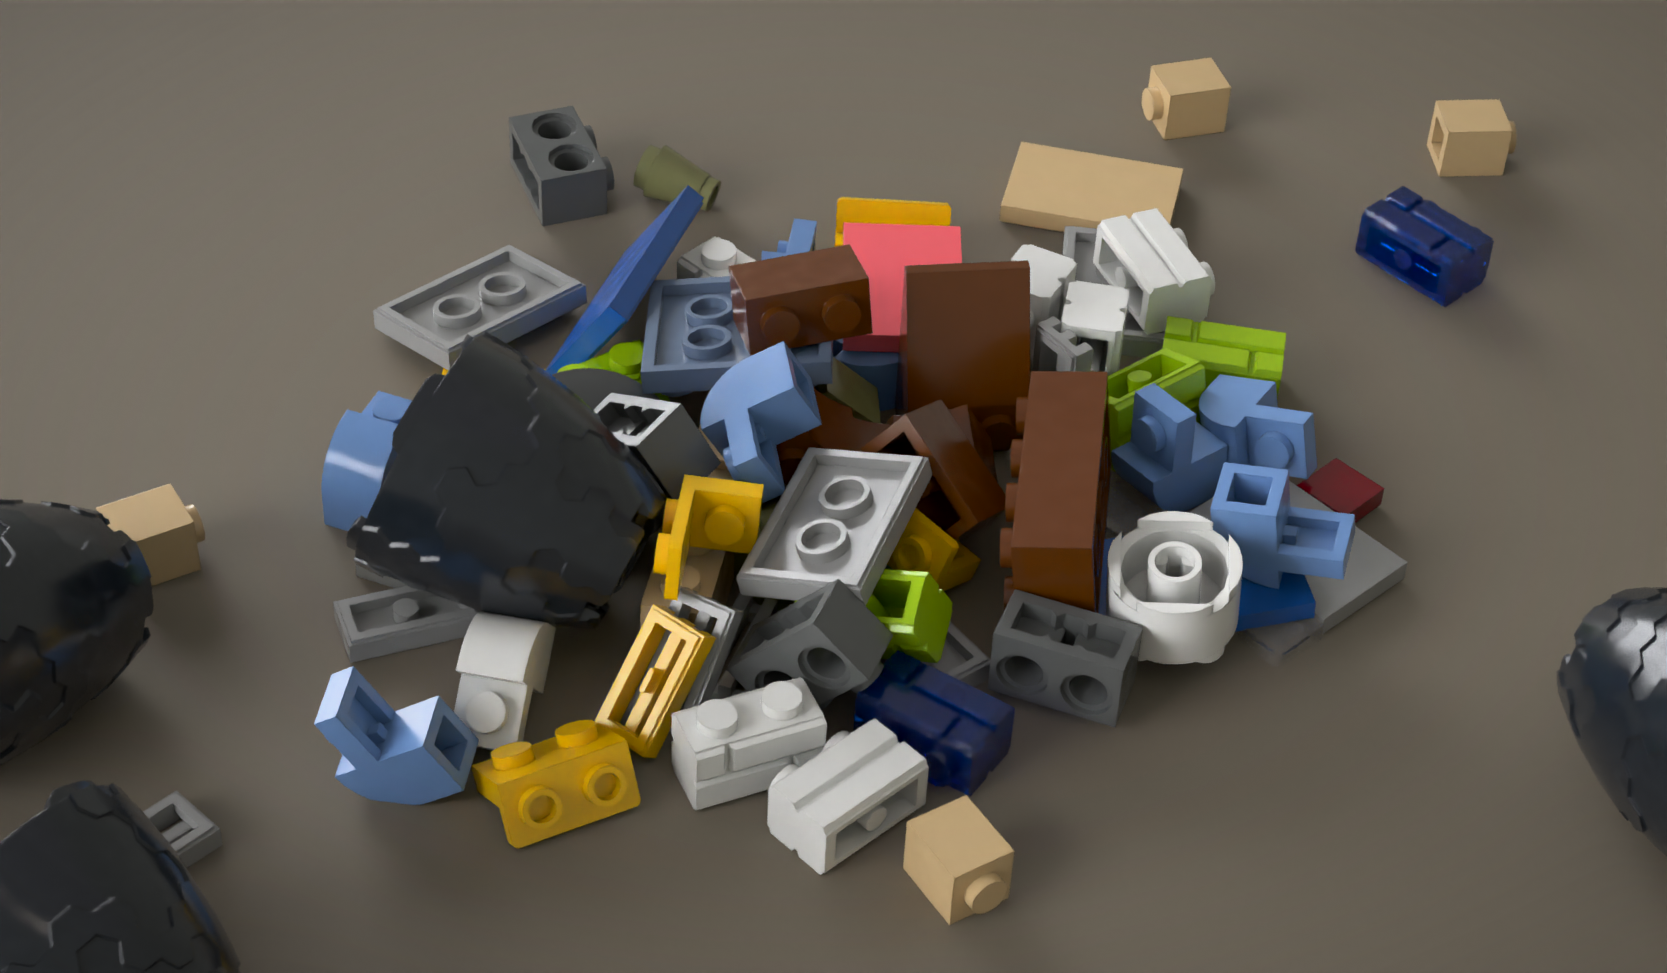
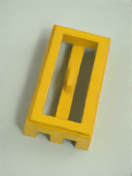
M656 604L652 605L595 719V723L602 724L626 739L628 747L644 758L657 757L672 727V713L680 711L716 640V637L708 632L696 629L695 624L687 619L675 616V612L671 609ZM666 630H669L671 634L654 668L648 670L639 688L641 694L625 725H622L620 721Z

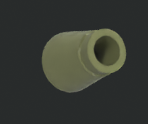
M650 145L638 163L633 185L643 190L644 197L671 203L689 185L704 198L700 209L708 212L719 194L721 181L713 178L709 173L669 146L665 145L660 149Z

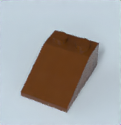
M1028 260L905 266L895 396L896 415L904 416L911 411L940 399L948 410L967 404L990 437L993 451H1011L1012 439H1023L1024 436L1017 435L1016 432L1017 397H1028L1030 385V266Z

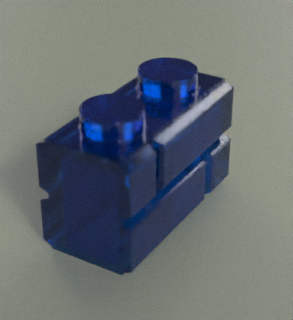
M1402 186L1387 195L1385 200L1380 199L1365 209L1361 216L1355 251L1361 257L1443 307H1447L1459 299L1463 292L1467 294L1483 283L1487 275L1494 241L1493 238L1483 233L1479 228L1469 225L1440 208L1433 201L1424 200L1422 196Z
M896 650L883 664V670L877 679L863 691H858L857 698L855 699L853 731L874 718L877 719L897 736L899 743L904 741L926 758L927 765L929 766V783L939 787L948 785L971 797L985 781L988 772H992L1008 754L1012 741L1015 708L932 666L924 664L910 655Z

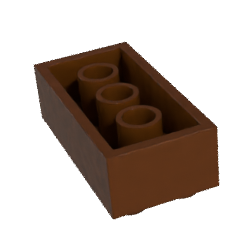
M1031 371L1028 397H1017L1016 432L1017 435L1024 436L1023 439H1012L1011 476L1012 478L1019 479L1018 483H1007L1006 522H1013V528H1002L1000 534L1001 568L1012 569L1013 576H1005L1004 610L1016 589L1099 613L1112 470L1108 372Z

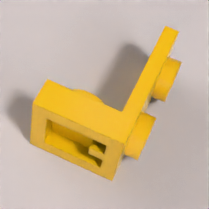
M684 474L679 500L670 498L666 500L662 533L658 534L656 543L654 573L666 575L664 599L678 601L689 546L746 554L751 552L759 536L764 484Z

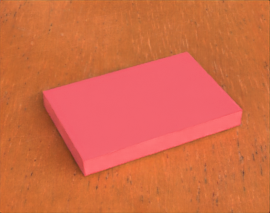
M844 222L843 245L850 244L869 277L873 333L844 338L843 350L899 353L904 267L908 265L962 263L961 227Z

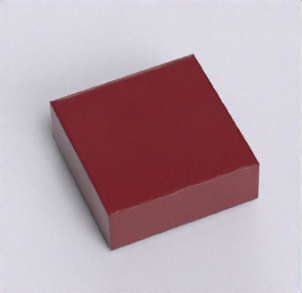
M1338 458L1333 459L1313 473L1308 479L1303 480L1297 485L1334 512L1355 514V523L1381 505L1384 493L1383 487Z

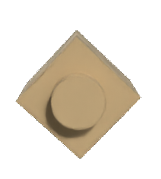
M1211 57L1152 65L1149 86L1142 93L1143 112L1147 120L1153 121L1164 140L1224 132L1231 86Z
M1500 99L1436 100L1427 147L1439 177L1503 175L1507 155L1512 154L1516 148L1517 132L1515 123L1508 121Z
M171 483L96 507V511L109 519L110 524L107 526L114 532L122 530L131 540L137 543L152 576L150 578L151 586L201 570L197 544L205 540V530L201 517L193 504L184 506Z
M967 795L907 821L903 869L949 925L975 913H987L997 907L1003 900L1009 898L1014 850Z

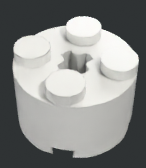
M1180 511L1149 514L1137 520V528L1127 533L1124 537H1122L1121 531L1113 540L1108 552L1106 616L1143 626L1138 661L1149 660L1162 664L1212 663L1223 655L1225 645L1234 635L1238 624L1243 568L1242 555L1238 544L1230 535L1229 541H1227L1223 536L1214 531L1212 521L1197 514Z

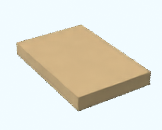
M1021 142L1001 203L1000 221L1064 232L1065 226L1097 229V226L1104 219L1123 215L1130 219L1133 213L1157 208L1171 225L1184 169Z

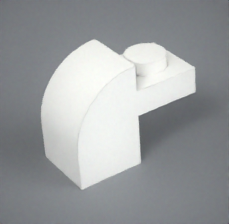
M482 611L478 612L471 621L456 667V671L461 673L454 713L479 739L477 748L493 751L505 744L523 741L532 692L542 694L544 692L556 630L551 624Z

